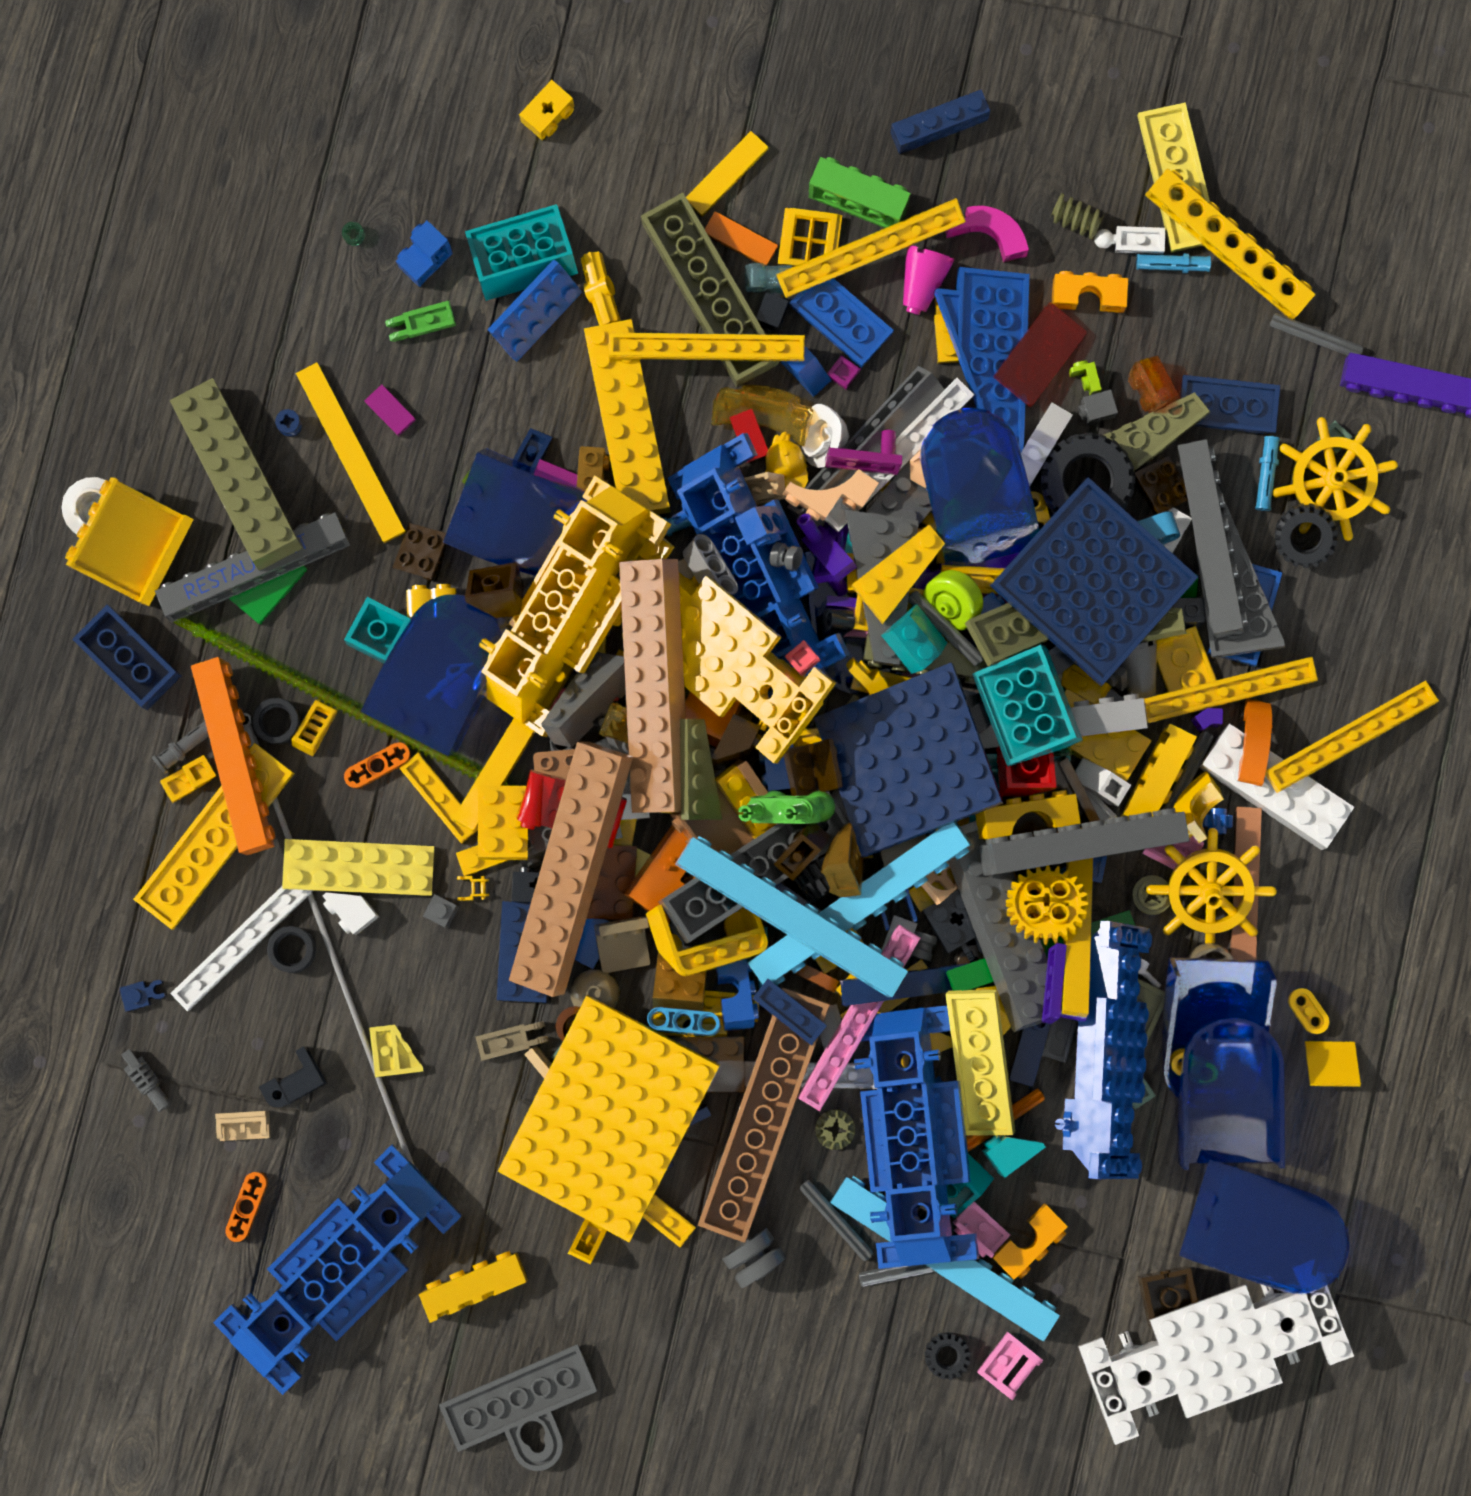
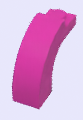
M988 206L967 207L965 213L966 222L945 231L947 238L970 232L988 234L997 242L1003 263L1027 257L1029 251L1025 236L1014 219L1006 213Z

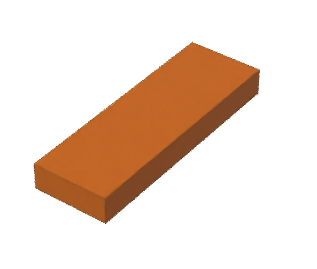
M716 211L705 227V231L710 238L767 268L778 248L777 244Z

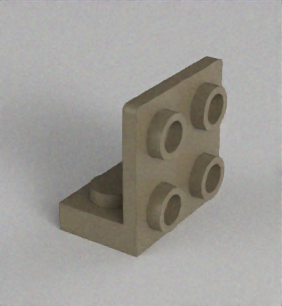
M638 916L594 925L602 972L610 973L650 965L645 928H649L647 917Z

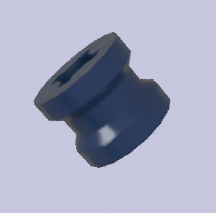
M285 409L277 414L275 424L284 436L294 437L301 432L302 421L295 411Z

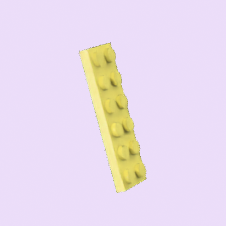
M1186 103L1138 113L1139 125L1153 182L1155 183L1167 168L1171 171L1175 170L1183 177L1182 181L1189 187L1191 185L1196 187L1201 192V197L1209 202ZM1172 190L1171 197L1176 201H1180L1181 194L1176 190ZM1189 207L1191 215L1196 217L1200 215L1197 207ZM1161 210L1171 253L1204 246ZM1208 222L1209 230L1217 232L1216 224Z
M285 839L282 889L432 896L434 846Z
M997 990L948 991L946 993L957 1081H960L966 1135H1013L1015 1133Z

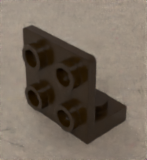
M832 738L809 745L789 748L783 755L792 796H809L815 791L827 792L842 788V773L839 770L837 749Z

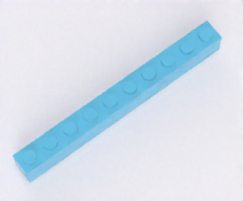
M957 822L941 827L862 883L861 895L841 897L817 915L825 920L827 917L834 919L840 924L838 928L844 932L851 928L856 931L867 923L865 918L871 914L877 917L887 910L885 904L891 900L897 903L907 896L906 890L914 885L917 889L928 881L926 876L931 872L935 871L938 874L949 866L947 861L954 856L958 860L970 851L967 847L972 845V843ZM787 935L749 961L748 964L762 984L767 979H770L773 983L779 985L786 980L783 975L789 971H792L793 974L806 966L803 961L811 956L815 960L821 955Z
M699 836L698 839L693 837L689 840L675 865L886 997L894 996L908 972L902 968L904 964L894 957L890 959L881 955L883 951L871 943L867 946L860 942L861 937L851 930H848L847 933L838 928L840 924L834 919L827 917L825 920L817 915L819 911L807 903L803 906L796 902L797 897L789 891L784 890L783 893L774 888L776 884L764 876L762 879L753 875L754 870L743 863L739 866L732 862L733 857L725 851L720 850L719 853L710 848L712 844L706 839Z
M855 1176L851 1180L846 1177L830 1203L891 1242L890 1231L886 1221L871 1223L870 1218L880 1217H870V1212L885 1211L886 1202L884 1201L886 1197L879 1192L870 1193L864 1189L865 1183ZM981 1258L978 1262L975 1260L925 1264L1041 1341L1046 1339L1060 1316L1055 1313V1306L1045 1300L1041 1304L1033 1298L1035 1293L1022 1286L1021 1289H1018L1012 1285L1014 1280L1001 1272L998 1276L990 1271L993 1266Z

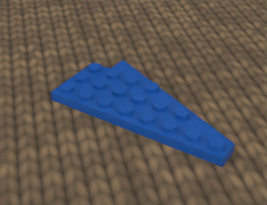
M959 267L957 269L956 290L937 288L934 295L968 387L974 394L972 398L993 451L1008 458L1015 464L1024 449L1030 274Z

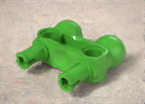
M770 791L762 796L750 797L749 803L741 806L738 812H743V814H739V818L744 822L751 820L752 823L810 824L829 820L834 814L836 806L834 799L828 793L822 791H815L809 796L785 795L779 791Z

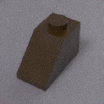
M816 823L807 824L793 839L774 865L791 880H794L823 849L830 835Z

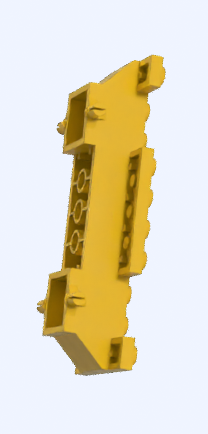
M597 476L593 477L582 496L588 500L587 502L581 500L570 516L560 509L556 511L559 515L554 514V519L564 524L562 534L557 539L522 600L521 614L513 616L510 620L509 625L513 627L512 630L506 629L496 644H493L487 638L482 639L481 642L483 643L479 644L481 648L489 652L487 663L472 687L509 715L543 737L548 735L541 726V723L550 710L543 706L542 702L564 664L566 663L576 671L584 674L622 610L620 579L616 577L620 570L619 562H625L640 535L654 544L660 545L671 526V523Z
M664 538L660 545L654 544L647 539L633 561L667 559L674 546ZM679 572L684 686L719 717L726 715L736 699L761 719L757 724L761 726V730L765 731L768 726L770 727L755 748L773 763H778L821 708L824 699L836 682L817 667H814L808 676L806 674L801 676L794 667H791L783 659L777 658L771 652L781 638L779 634L711 577L705 576L699 584L695 576L689 579ZM622 610L613 623L614 626H620L622 623ZM770 687L773 688V695L771 698L768 697V689Z

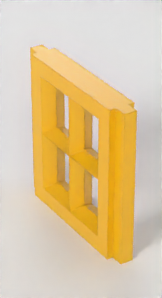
M785 208L778 265L795 267L809 261L812 243L825 244L824 254L837 249L842 215ZM797 218L810 220L808 237L795 236ZM815 221L828 222L826 240L813 238ZM794 240L807 242L805 260L792 258Z

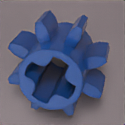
M1212 808L1203 820V827H1208V830L1215 828L1218 834H1227V828L1233 827V815H1227V809Z

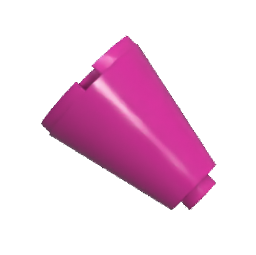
M916 246L907 247L903 306L907 307V312L920 315L921 311H927L935 297V290L940 288L953 265L954 258L927 249L919 250Z

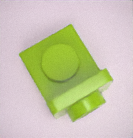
M1086 360L1074 363V367H1071L1069 371L1070 377L1084 374V377H1081L1084 391H1088L1089 396L1100 393L1102 389L1095 363H1088Z

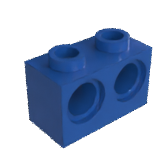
M776 506L753 507L735 517L747 545L757 544L760 547L768 544V546H772L782 540L781 536L788 533Z

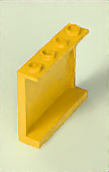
M110 478L109 481H104L99 490V493L102 495L98 503L94 502L88 512L90 518L86 525L84 523L81 525L77 533L79 538L75 547L71 546L65 556V559L68 560L66 565L143 605L150 606L156 594L155 590H158L194 519L168 508L119 482L116 478Z

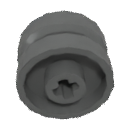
M768 1228L755 1234L722 1258L728 1269H735L742 1264L745 1265L735 1275V1279L741 1289L768 1275L787 1258L780 1247H774L764 1252V1249L770 1246L774 1240Z

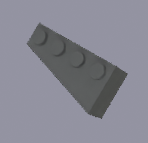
M596 652L585 673L578 672L574 676L571 683L541 723V726L554 744L573 747L594 726L592 721L602 715L604 716L610 710L608 706L617 697L621 699L626 694L624 657Z

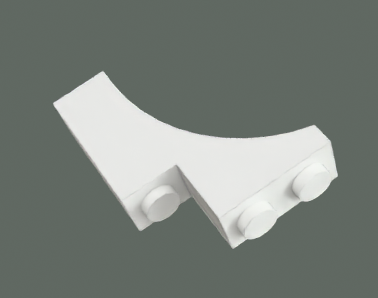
M1054 403L1050 404L993 500L994 502L1013 513L1015 512L1073 414Z

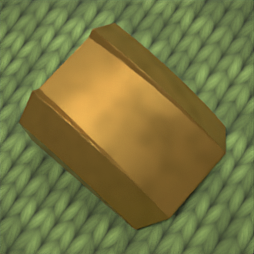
M850 823L845 824L831 842L821 871L829 884V892L839 897L861 895L864 857L861 856L856 834Z

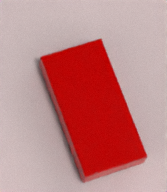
M749 409L729 417L736 437L742 433H748L758 454L746 463L766 456L768 448L753 410Z

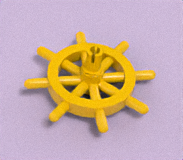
M1320 417L1317 419V426L1321 440L1310 445L1303 453L1288 444L1280 446V451L1297 462L1293 471V484L1275 488L1272 494L1276 498L1295 494L1299 503H1304V505L1313 503L1317 507H1323L1333 492L1337 510H1324L1331 514L1334 521H1340L1343 538L1346 541H1350L1353 538L1349 518L1363 511L1368 505L1384 515L1390 512V507L1376 499L1374 495L1378 485V474L1397 469L1398 463L1392 460L1375 464L1371 454L1362 446L1371 432L1369 424L1363 425L1355 439L1351 440L1343 437H1330L1327 421L1324 417ZM1333 448L1346 449L1347 452L1337 466ZM1321 450L1324 452L1327 468L1311 459ZM1355 456L1361 460L1364 466L1346 471ZM1305 468L1310 469L1321 477L1304 481ZM1363 477L1367 479L1364 491L1348 482ZM1324 487L1315 502L1310 499L1306 492ZM1343 490L1359 499L1349 508L1346 507ZM1301 523L1299 532L1301 534L1307 533L1313 523Z
M1215 828L1208 830L1207 849L1195 851L1186 857L1173 845H1166L1165 852L1177 863L1171 874L1169 885H1149L1146 888V892L1150 895H1169L1176 917L1163 928V933L1171 935L1184 923L1193 930L1205 933V943H1215V933L1230 930L1237 925L1242 927L1250 936H1256L1258 934L1257 928L1246 919L1252 908L1254 896H1275L1277 893L1276 888L1272 886H1254L1251 873L1246 866L1260 853V848L1256 845L1252 846L1240 858L1228 851L1217 849L1218 831ZM1207 862V878L1194 866ZM1217 862L1229 865L1230 867L1217 878ZM1187 873L1198 885L1180 884ZM1237 873L1243 881V886H1224ZM1179 895H1199L1186 908L1182 905ZM1224 896L1243 897L1239 906L1235 908ZM1206 903V920L1193 916ZM1221 907L1228 916L1216 920V909Z

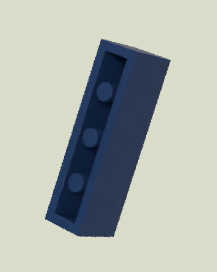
M978 90L892 123L890 133L900 155L988 121L990 109L982 90Z

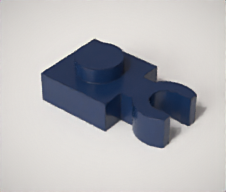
M145 981L120 987L125 1012L150 1006V998L152 997L155 999L165 998L167 996L166 993L157 994L155 991L156 986L164 984L163 981H153L149 987H146Z

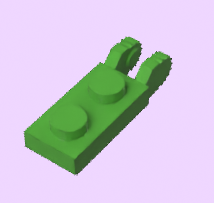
M450 301L403 313V315L386 321V326L389 328L404 323L407 328L389 335L391 342L456 326Z

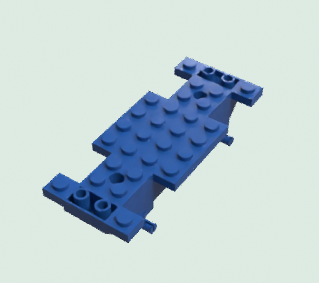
M742 433L668 477L677 500L681 499L683 508L682 511L672 516V520H674L673 522L676 525H679L688 519L692 523L697 535L703 534L712 540L738 584V591L733 597L781 636L771 651L777 658L783 659L793 667L785 656L804 640L821 660L814 667L823 670L848 657L850 654L840 633H836L819 642L800 601V598L819 588L804 554L797 571L787 570L785 566H772L770 564V553L773 545L768 546V544L760 547L757 544L747 545L735 520V517L753 507H757L739 466L758 454L748 433ZM772 500L763 505L776 506L788 533L781 536L782 540L780 542L785 543L787 547H800L779 500ZM813 668L806 673V676H808ZM772 687L768 689V697L773 695Z
M1101 921L1100 929L1091 937L1089 1014L1085 1022L1078 1021L1075 1098L1065 1099L1063 1119H1057L1055 1123H1060V1125H1055V1127L1059 1130L1063 1129V1150H1072L1089 1171L1088 1178L1139 1179V1174L1142 1170L1140 1153H1130V1148L1133 1145L1131 1123L1134 1120V1110L1132 1103H1142V1098L1145 1095L1143 1073L1146 1071L1147 1064L1144 1058V1051L1148 1042L1145 1029L1149 1018V1011L1146 1008L1147 1003L1137 1002V996L1140 993L1138 971L1141 968L1139 953H1149V947L1152 945V935L1150 928L1112 921Z
M947 1005L877 1013L861 1042L870 1041L871 1050L869 1058L854 1060L855 1064L864 1063L855 1065L856 1070L870 1068L874 1078V1087L877 1088V1090L862 1091L860 1093L871 1192L885 1191L887 1202L885 1211L870 1212V1217L880 1216L879 1218H870L871 1223L886 1221L890 1231L891 1242L876 1243L879 1269L979 1259L977 1233L954 1236L951 1233L950 1215H957V1210L949 1209L957 1208L956 1203L948 1204L946 1185L971 1182L960 1081L935 1083L933 1060H940L941 1056H932L940 1054V1050H932L930 1034L950 1031ZM908 1054L911 1058V1063L907 1068H904L901 1064V1059L904 1055ZM920 1206H924L927 1210V1216L924 1220H921L917 1215V1210Z
M393 1144L374 1162L389 1178L386 1183L370 1195L358 1184L351 1191L362 1202L356 1212L340 1197L337 1198L267 1268L282 1285L278 1291L262 1303L250 1292L243 1299L253 1310L249 1319L232 1304L213 1322L230 1340L229 1342L282 1395L302 1377L285 1357L293 1352L304 1362L310 1354L300 1343L318 1324L335 1341H338L409 1270L392 1250L401 1243L412 1254L419 1246L408 1235L425 1217L443 1234L462 1217L461 1213ZM387 1209H391L396 1213L397 1218L394 1223H390L385 1219ZM279 1317L287 1318L289 1321L288 1329L285 1330L279 1327Z

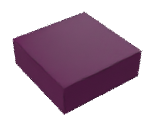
M841 355L827 374L831 380L846 390L860 373L861 369Z

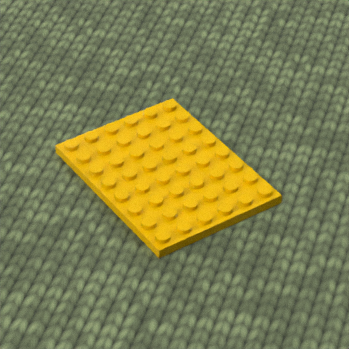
M587 995L498 1172L630 1242L720 1065Z

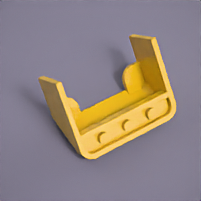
M658 905L646 913L658 952L682 976H691L757 956L764 952L768 946V939L760 917L744 907L725 919L724 930L726 937L686 949L683 948L680 938L671 933L662 905Z

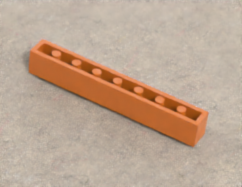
M220 657L192 665L191 669L238 851L244 855H251L275 847L273 842L275 832L267 819L269 809L261 796L263 786L255 773L257 763L249 750L251 740L243 727L245 717L237 704L239 694L231 681V676H233L231 665Z

